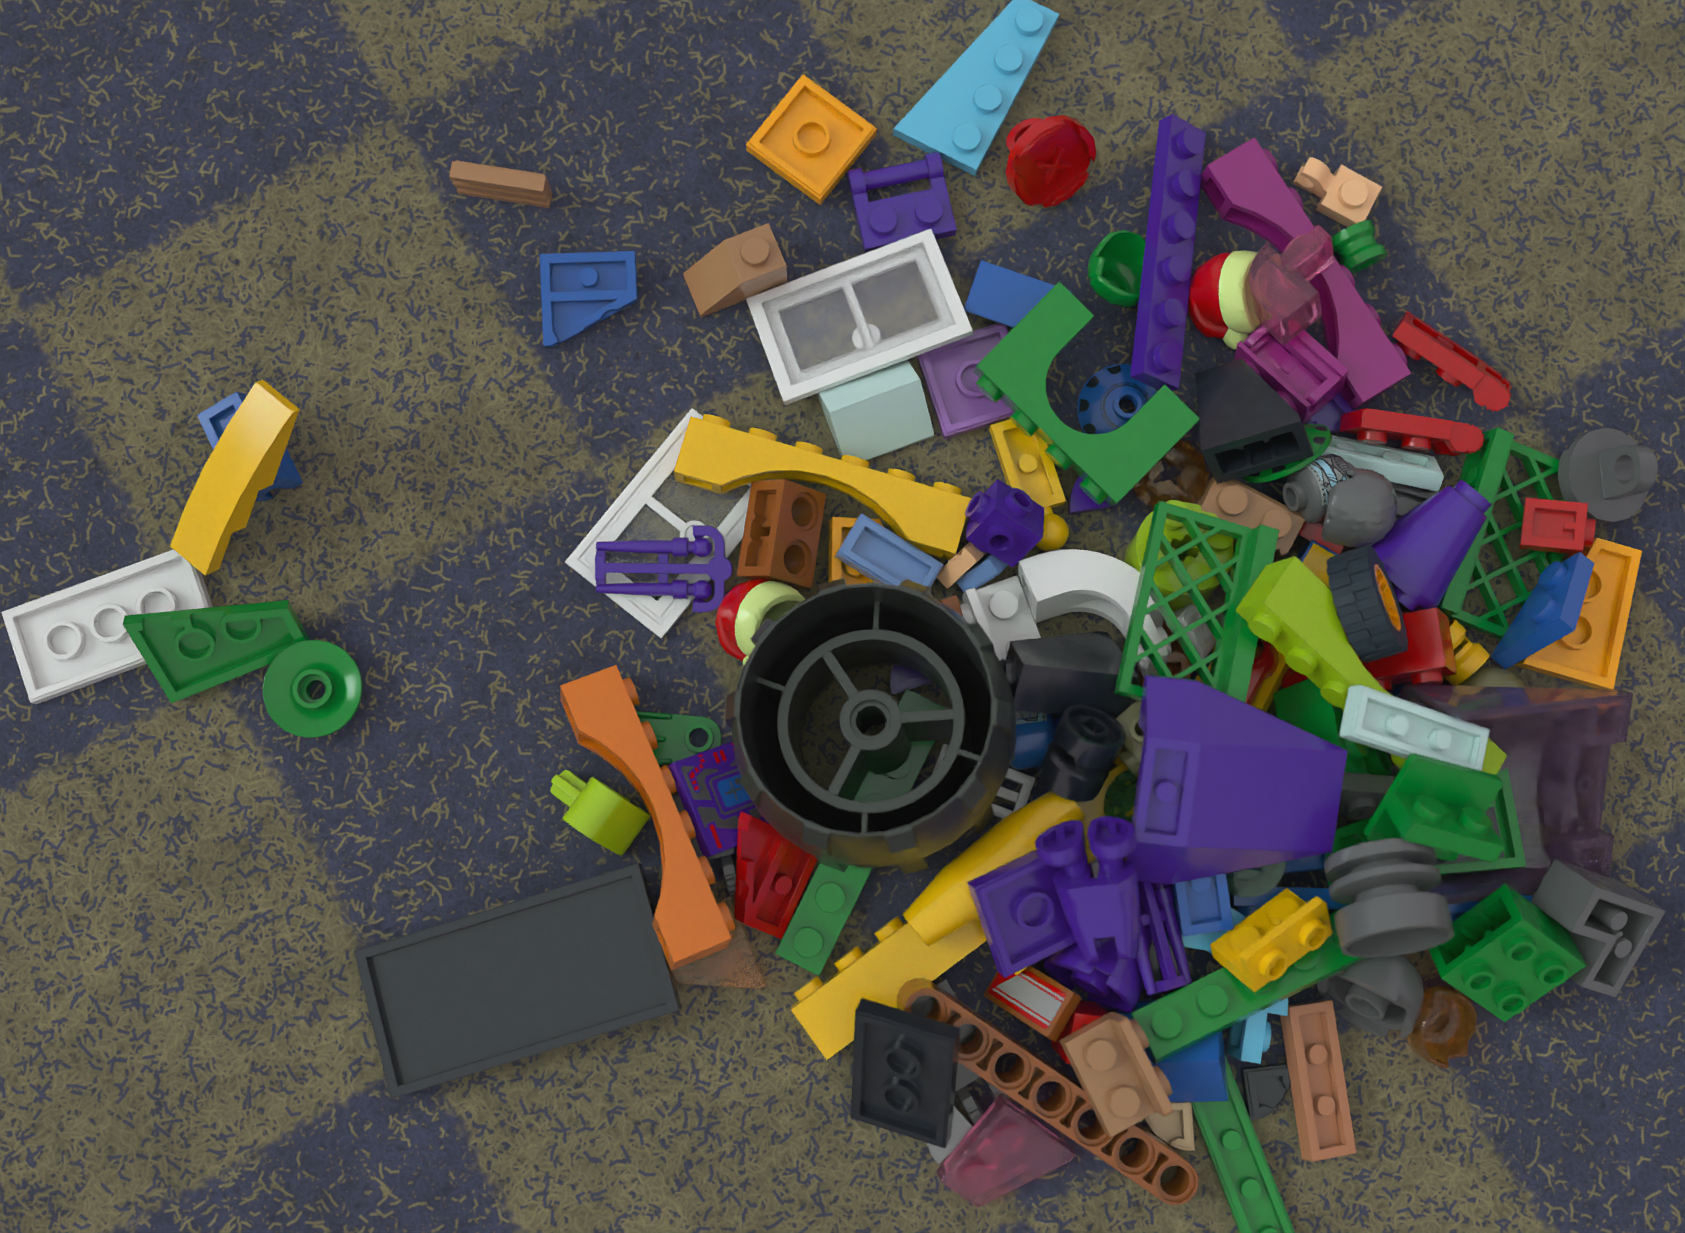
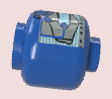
M1015 710V760H1010V766L1016 770L1037 768L1049 743L1053 741L1054 732L1061 717L1055 718L1054 714Z

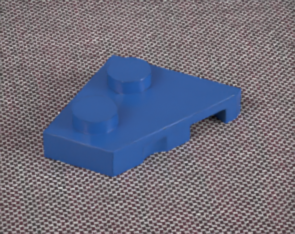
M635 251L540 254L543 346L545 348H553L638 302L637 254Z
M1578 552L1562 563L1556 561L1550 564L1540 575L1537 585L1493 651L1491 658L1504 669H1507L1575 631L1594 563L1581 552Z

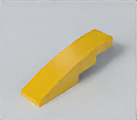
M264 380L254 384L216 444L185 505L170 545L172 549L205 576L220 569L231 534L246 528L258 492L273 485L300 410Z

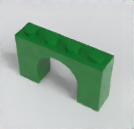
M1058 282L976 365L974 373L979 379L975 384L992 402L997 403L1001 399L1014 411L1010 419L1023 433L1029 437L1036 433L1049 446L1045 450L1046 455L1064 471L1071 467L1083 479L1079 484L1080 488L1095 503L1100 505L1105 500L1112 506L1118 503L1200 418L1166 385H1163L1122 427L1104 434H1086L1065 425L1055 415L1049 404L1046 394L1047 372L1055 357L1089 324L1094 315L1063 284Z

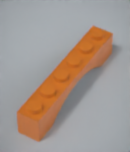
M617 665L560 685L561 703L578 744L600 755L621 772L640 795L652 818L660 844L662 863L660 898L652 925L671 971L727 948L732 939L729 932L735 930L733 918L724 901L716 903L710 885L715 884L712 868L705 855L697 857L690 840L696 838L694 826L687 811L678 812L671 796L677 793L673 776L667 765L659 767L652 750L658 748V743L648 721L641 723L634 706L640 703L631 678L622 679Z

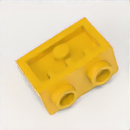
M1286 888L1237 924L1234 929L1229 930L1210 944L1213 958L1255 993L1269 981L1281 977L1290 965L1309 951L1318 949L1332 935L1327 904L1318 896L1306 903Z

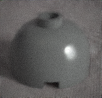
M1406 954L1391 957L1365 958L1317 983L1318 994L1322 1000L1325 999L1328 993L1329 996L1346 1007L1334 1011L1355 1027L1381 1037H1387L1390 1029L1401 1030L1399 1038L1407 1037L1413 1031L1424 1004L1423 979L1412 962L1407 959Z

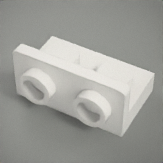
M1017 575L977 590L971 588L962 595L964 604L960 606L963 618L970 624H980L994 644L995 654L999 661L1006 659L1010 641L1041 638Z

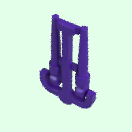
M693 525L695 541H689L688 537H673V540L596 542V593L672 596L673 599H688L689 596H694L693 612L713 611L719 607L725 596V580L729 579L733 573L732 562L725 557V539L722 533L715 527ZM709 536L713 539L715 557L708 564L669 563V554H673V557H688L689 553H694L699 557L710 555L712 552V542L703 537ZM606 551L669 553L658 554V563H606ZM606 573H658V583L606 584ZM669 573L708 574L714 580L713 599L709 602L703 600L712 594V585L709 581L699 580L694 584H689V580H673V583H669Z
M1138 881L1145 914L1140 915V925H1149L1163 980L1154 982L1141 927L1139 952L1136 960L1147 995L1192 983L1182 935L1173 905L1175 898L1172 886L1168 887L1167 884ZM1165 929H1166L1167 936H1168V939H1169V942H1170V945H1171V948H1172V952H1173V955H1174V958H1175V961H1176V964H1177V967H1178V971H1179V974H1180L1179 976H1177V974H1176V970H1175V966H1174V963H1173L1172 955H1171V952H1170V948H1169L1168 940H1167V937H1166Z

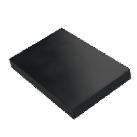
M861 998L855 1010L851 1118L946 1149L952 1133L961 1028Z

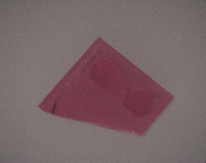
M999 1095L936 1172L943 1184L975 1206L980 1207L1072 1161L1076 1154L1068 1143Z

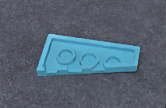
M1012 0L895 126L893 136L927 153L939 152L941 160L976 176L1058 21L1059 13L1032 0Z

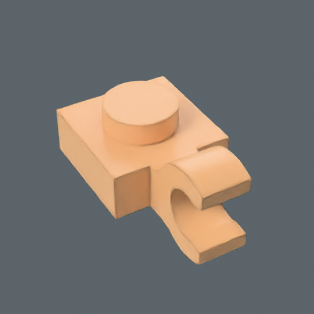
M1309 157L1305 166H1301L1293 181L1294 185L1321 198L1315 209L1316 211L1346 227L1365 221L1382 189V186L1343 165L1333 175L1327 165L1313 157Z

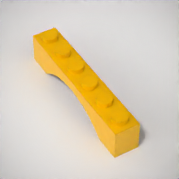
M704 414L702 419L690 416L674 469L675 481L721 495L751 484L752 481L786 479L824 485L851 496L871 509L891 528L894 534L926 554L949 561L955 556L966 519L965 511L971 498L961 495L962 490L960 488L942 482H935L933 487L915 482L916 477L913 474L899 469H888L887 473L869 468V462L855 456L842 455L841 460L822 455V448L807 442L798 441L795 443V447L777 442V436L766 430L750 428L748 433L730 428L731 423L718 416Z

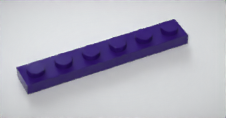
M1174 114L1159 120L1130 374L1131 378L1157 390L1166 385L1171 391L1179 389L1206 136V132Z

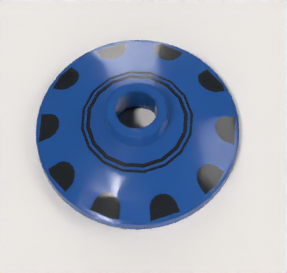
M1116 364L1099 370L1087 380L1078 398L1077 417L1082 432L1086 434H1104L1122 427L1148 401L1157 389L1131 378L1130 364ZM1122 399L1131 400L1135 405V411L1132 413L1123 412L1119 407V401Z

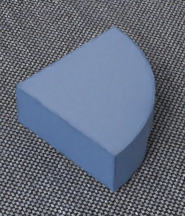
M987 553L963 574L956 583L963 592L971 588L977 589L998 576L1008 564Z

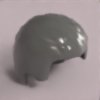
M1348 468L1346 473L1353 477L1337 483L1330 491L1321 536L1324 541L1346 547L1373 545L1382 540L1393 527L1397 514L1396 493L1389 479L1377 471L1364 468Z

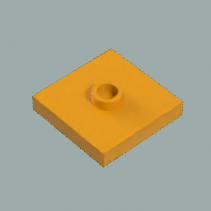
M803 74L747 142L746 151L821 205L846 174L847 170L851 168L875 138L877 128Z

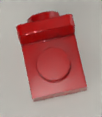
M1526 498L1519 549L1566 553L1568 558L1578 552L1582 553L1583 547L1592 548L1596 519L1587 518L1588 503Z

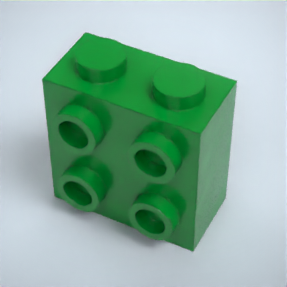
M1507 884L1502 885L1453 921V938L1446 943L1429 949L1441 979L1504 1022L1524 1011L1533 1002L1555 987L1563 984L1568 978L1587 966L1568 929Z

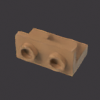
M1111 1011L1059 1040L1105 1133L1110 1137L1115 1136L1155 1112L1164 1117L1174 1112L1167 1097L1172 1094L1170 1083L1157 1065L1152 1067L1144 1049L1149 1047L1147 1037L1135 1019L1129 1020L1127 1017Z

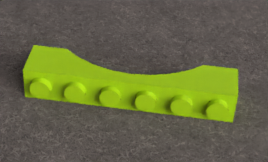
M1296 556L1266 565L1235 610L1248 622L1250 630L1259 638L1269 641L1285 656V662L1289 667L1307 676L1321 689V695L1326 701L1341 708L1343 711L1349 686L1362 685L1391 695L1364 668L1349 644L1338 618L1330 588ZM1489 738L1487 740L1482 771L1496 775L1507 755ZM1391 754L1392 761L1399 768H1402L1406 759Z

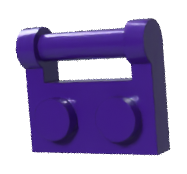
M939 152L924 154L923 160L862 172L861 168L847 170L849 189L864 253L928 229H932L935 239L956 235L957 228ZM928 178L930 186L928 190L871 202L868 201L866 191Z

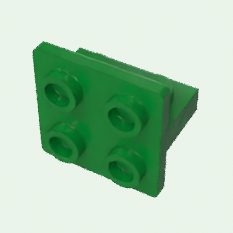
M1412 753L1406 759L1366 826L1364 834L1370 842L1403 838L1406 841L1434 847L1436 858L1446 861H1455L1459 854L1495 863L1504 850L1505 845L1492 827L1491 819L1485 813L1502 788L1503 782L1495 774Z

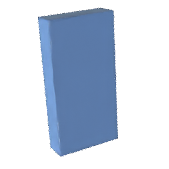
M862 513L857 517L834 556L876 583L898 586L907 579L931 587L944 565Z

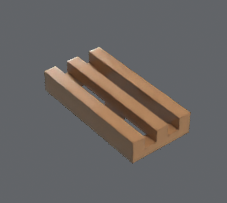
M457 160L455 162L452 161L449 178L453 181L454 187L457 188L458 194L550 208L553 192L545 174Z

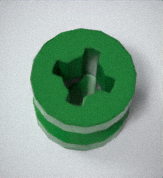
M1371 220L1356 223L1328 240L1331 251L1339 254L1340 264L1347 267L1352 275L1375 265L1387 256L1384 246L1376 243L1373 237L1375 228Z

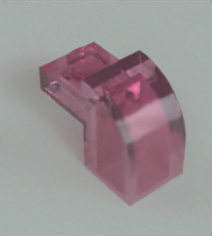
M1317 225L1306 235H1299L1294 238L1281 255L1267 243L1257 253L1250 267L1249 283L1255 314L1263 327L1283 346L1322 316L1319 291L1309 281L1334 262L1332 236L1320 225Z

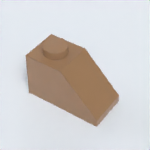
M767 223L722 241L686 270L683 276L700 317H704L745 301L750 296L787 283V266L770 225Z

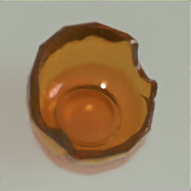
M1435 986L1425 989L1421 1015L1413 1031L1405 1037L1407 1043L1415 1053L1426 1061L1443 1069H1448V1060L1456 1057H1466L1469 1054L1468 1041L1476 1031L1477 1012L1469 997L1452 988Z

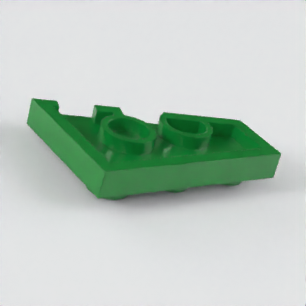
M289 600L125 615L123 620L124 628L171 703L269 665L287 647L301 641L310 640Z

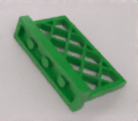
M1497 427L1482 432L1484 435L1483 439L1485 440L1483 441V446L1476 453H1468L1463 464L1458 482L1461 479L1487 499L1492 506L1484 513L1487 518L1437 608L1447 615L1448 619L1452 620L1455 618L1462 625L1501 640L1509 628L1502 611L1518 603L1522 608L1535 588L1526 589L1516 566L1533 559L1541 575L1553 562L1559 561L1561 563L1564 553L1547 552L1545 556L1544 553L1546 551L1529 550L1528 553L1513 560L1502 536L1517 528L1521 532L1524 508L1516 491L1532 484L1539 499L1553 500L1544 478L1553 473L1558 475L1559 460L1513 441L1515 434ZM1509 455L1521 459L1529 478L1515 485L1512 484L1505 469ZM1505 497L1516 522L1499 529L1492 515V509L1495 501ZM1491 541L1502 566L1485 574L1478 559V554L1481 546ZM1505 572L1516 596L1499 604L1488 580ZM1478 586L1488 608L1487 611L1477 616L1461 610L1467 591ZM1492 617L1494 623H1492V622H1490V621H1488V620H1486V619Z
M1159 501L1154 507L1114 694L1142 701L1143 687L1131 684L1135 663L1148 656L1160 676L1183 678L1196 670L1204 684L1246 702L1258 636L1250 630L1248 622L1235 610L1265 566L1273 563L1279 529L1262 524L1253 529ZM1166 518L1182 523L1191 536L1192 541L1174 551L1163 533ZM1199 528L1207 530L1208 532L1202 534ZM1217 533L1237 539L1233 558L1222 565L1207 542L1208 538ZM1197 546L1212 571L1193 581L1178 556ZM1160 549L1164 557L1157 560ZM1168 562L1183 587L1164 598L1153 577L1155 569ZM1232 566L1230 576H1228L1225 569ZM1215 576L1225 591L1226 596L1224 605L1212 612L1196 586ZM1187 592L1202 618L1183 628L1168 602ZM1150 596L1154 601V604L1147 607ZM1158 609L1173 635L1154 645L1144 630L1143 624L1145 616ZM1222 613L1221 621L1219 624L1215 616ZM1206 623L1216 639L1214 653L1202 659L1186 633ZM1177 639L1192 666L1173 676L1157 650ZM1140 642L1141 646L1144 649V652L1137 655ZM1213 660L1211 670L1209 671L1205 664Z

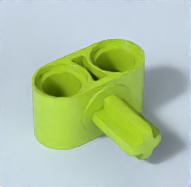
M564 770L560 775L555 774L551 780L553 783L550 789L551 793L570 807L562 819L594 842L621 857L650 818L646 811L636 807L629 802V799L593 776L586 783L573 772Z

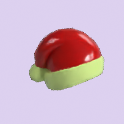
M1253 251L1225 252L1211 257L1196 269L1190 279L1187 311L1198 331L1206 337L1223 339L1225 344L1233 350H1236L1237 344L1240 341L1244 343L1249 335L1262 323L1270 280L1267 258Z
M752 579L739 583L723 597L717 609L715 625L720 645L726 654L742 661L744 666L755 646L750 638L766 619L776 621L792 607L806 599L797 590L782 582Z

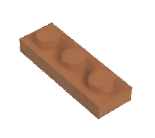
M1321 999L1288 1005L1287 1016L1280 1015L1301 1157L1303 1160L1314 1162L1355 1154L1356 1146L1333 1000Z

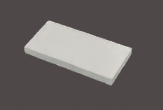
M171 550L1 613L30 703L39 704L147 664L123 626L125 615L213 606L202 573L175 550Z

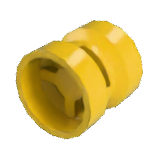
M1454 618L1449 621L1457 674L1444 676L1452 686H1456L1470 677L1490 656L1479 643H1471L1466 637V629Z

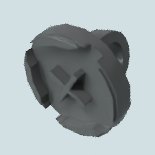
M1601 428L1577 435L1569 449L1564 450L1559 459L1558 482L1565 501L1588 503L1587 518L1596 519L1598 524H1607L1630 518L1642 507L1657 477L1658 464L1652 449L1646 445H1637L1635 440L1622 431L1610 428Z

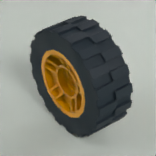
M1369 544L1330 557L1327 560V575L1333 601L1347 638L1353 646L1356 655L1360 657V660L1363 663H1370L1407 651L1408 638L1402 611L1384 564L1376 550Z

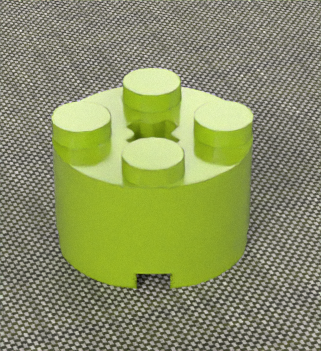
M1178 500L1165 502L1219 518L1214 513L1202 511L1201 506ZM1154 511L1144 519L1125 554L1124 562L1135 568L1138 572H1141ZM1166 518L1163 533L1174 551L1192 541L1191 536L1182 523ZM1199 528L1202 534L1208 532L1207 530ZM1217 533L1208 538L1207 542L1222 565L1233 558L1234 538ZM1197 546L1179 555L1183 566L1193 581L1212 571ZM1160 549L1157 560L1164 557ZM1168 562L1155 569L1153 580L1164 598L1183 587ZM1230 566L1229 568L1225 569V571H1226L1227 574H1228V572H1229L1231 566ZM1213 576L1196 587L1206 601L1220 583ZM1187 592L1168 602L1173 612L1189 604H1194Z

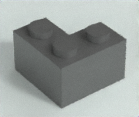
M1556 858L1548 872L1544 875L1539 888L1531 900V903L1568 929L1587 965L1572 975L1570 979L1583 988L1615 998L1666 912L1621 881Z

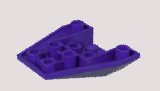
M1145 674L1138 726L1144 732L1132 819V824L1136 831L1137 844L1129 855L1122 858V860L1136 865L1138 881L1175 884L1332 852L1347 757L1346 749L1200 681Z

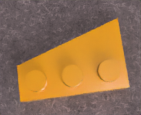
M1595 538L1592 548L1583 547L1582 554L1590 559L1594 566L1575 631L1514 664V666L1606 691L1614 690L1642 551Z

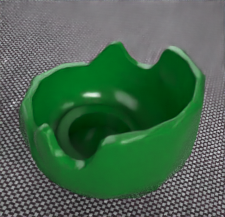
M1123 229L1109 233L1099 243L1089 258L1087 277L1090 279V285L1098 296L1111 305L1129 308L1139 303L1146 240L1137 233Z

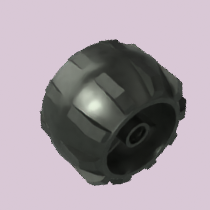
M844 578L819 585L820 593L795 605L776 621L766 619L750 638L755 646L742 669L736 691L727 695L725 722L732 729L735 760L741 775L739 781L759 813L777 832L804 851L814 855L821 864L845 872L848 865L859 867L898 865L904 875L927 869V856L952 844L969 829L979 835L994 816L992 802L1008 773L1010 760H1015L1016 715L1010 684L999 658L995 654L994 644L980 624H970L958 612L934 599L930 587L907 579L901 582L899 586L882 583L847 585ZM878 665L910 668L933 681L946 695L953 709L900 712L897 703L884 692L879 690H863L858 693L847 674L862 668ZM837 681L848 698L840 713V728L850 749L828 791L817 785L807 773L802 757L801 739L804 721L812 705L824 690ZM883 723L886 724L884 730L875 736L864 735L869 727ZM951 739L941 764L916 789L887 801H853L868 771L889 773L898 769L909 756L911 742Z

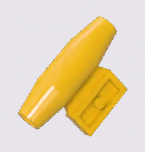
M1052 791L1047 792L1004 817L947 864L904 912L903 916L925 944L930 947L979 918L967 882L1036 850L1035 841L1041 833L1062 822L1071 820L1082 822L1086 817L1075 801L1060 797ZM1022 969V970L1016 972L1015 975L1017 976V975H1018L1020 972H1022L1024 969Z

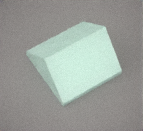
M908 360L816 393L841 457L842 455H850L870 461L934 437L921 380Z

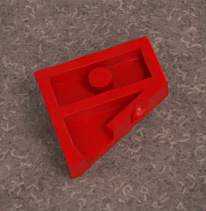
M742 811L738 817L734 919L782 939L817 862V858L782 837L771 824Z

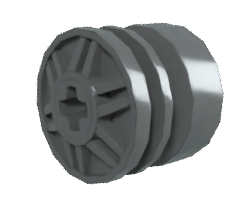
M1403 838L1383 839L1342 849L1330 855L1323 862L1327 880L1333 882L1328 887L1331 900L1349 905L1340 909L1334 915L1343 954L1361 958L1398 956L1431 949L1446 943L1454 937L1446 897L1437 893H1427L1442 883L1440 870L1433 866L1437 863L1434 847L1406 841Z

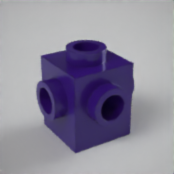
M999 479L984 493L982 491L977 492L966 508L965 516L968 517L966 540L970 541L981 552L990 553L1011 567H1014L1043 538L1044 507L1034 502L1023 490L1012 488Z

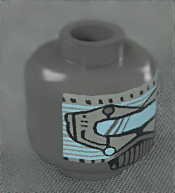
M1335 454L1319 456L1309 465L1287 476L1286 484L1283 487V498L1286 506L1291 511L1299 512L1308 523L1325 520L1332 487L1339 482L1352 478L1353 476L1348 475L1346 470L1355 467Z

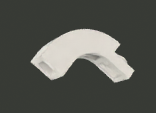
M1078 549L1049 551L1019 561L1018 579L1035 623L1069 612H1089L1111 621L1126 639L1140 572L1114 557ZM1150 596L1147 607L1154 604V601ZM1158 609L1147 614L1143 624L1144 630L1154 645L1168 638L1165 630L1162 628L1164 618ZM1140 642L1137 655L1144 652V649L1141 646ZM1170 643L1157 650L1165 664L1167 663L1168 655H1171ZM1148 656L1137 662L1144 679L1145 674L1160 676Z

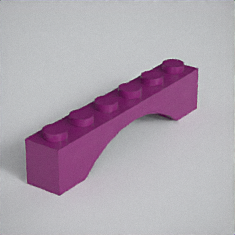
M1254 137L1208 164L1201 175L1200 187L1221 219L1243 227L1267 240L1290 260L1305 279L1317 302L1324 325L1326 350L1349 369L1340 394L1354 411L1395 387L1409 376L1411 372L1407 367V358L1397 344L1390 342L1381 328V320L1377 311L1370 304H1365L1356 291L1355 281L1351 272L1344 265H1339L1329 250V242L1325 233L1318 226H1313L1303 211L1301 197L1295 189L1287 187L1279 175L1276 160L1271 152L1265 148L1262 149Z

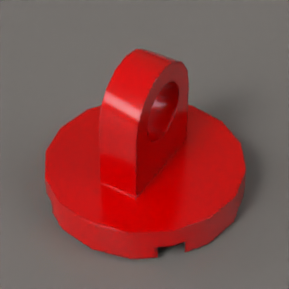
M1066 115L1051 116L1045 119L1031 118L1018 123L1006 138V146L1010 152L1005 172L1008 186L1026 205L1034 207L1033 204H1041L1044 208L1052 207L1069 199L1084 185L1089 176L1086 170L1089 167L1090 160L1094 162L1096 157L1094 137L1077 119Z

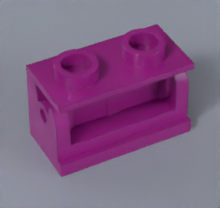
M1280 308L1276 309L1263 324L1252 332L1244 343L1240 341L1237 344L1234 361L1243 359L1299 414L1302 424L1309 421L1343 390L1349 373L1347 367Z

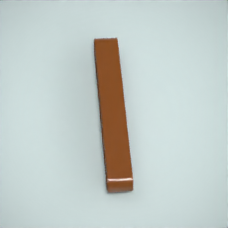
M914 978L907 981L900 988L897 995V1007L900 1010L911 1013V1006L918 997L930 995L935 999L934 1007L928 1015L923 1017L956 1027L964 1024L975 1025L973 1039L969 1043L959 1045V1063L1163 1202L1170 1205H1181L1188 1202L1195 1195L1198 1188L1196 1170L1175 1148L1138 1123L1113 1137L1105 1133L1098 1117L1091 1126L1078 1128L1080 1116L1085 1111L1093 1109L1079 1082L933 982L924 978ZM1015 1053L1016 1062L1011 1070L1005 1073L995 1071V1063L1001 1055ZM1048 1081L1057 1082V1089L1051 1098L1042 1101L1036 1099V1093L1043 1083ZM1129 1138H1137L1135 1150L1126 1156H1119L1121 1144ZM1170 1166H1177L1175 1177L1167 1183H1160L1162 1172Z

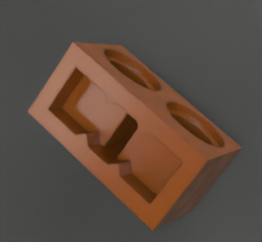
M786 479L752 481L737 576L748 580L767 579L782 582L794 589H812L826 494Z

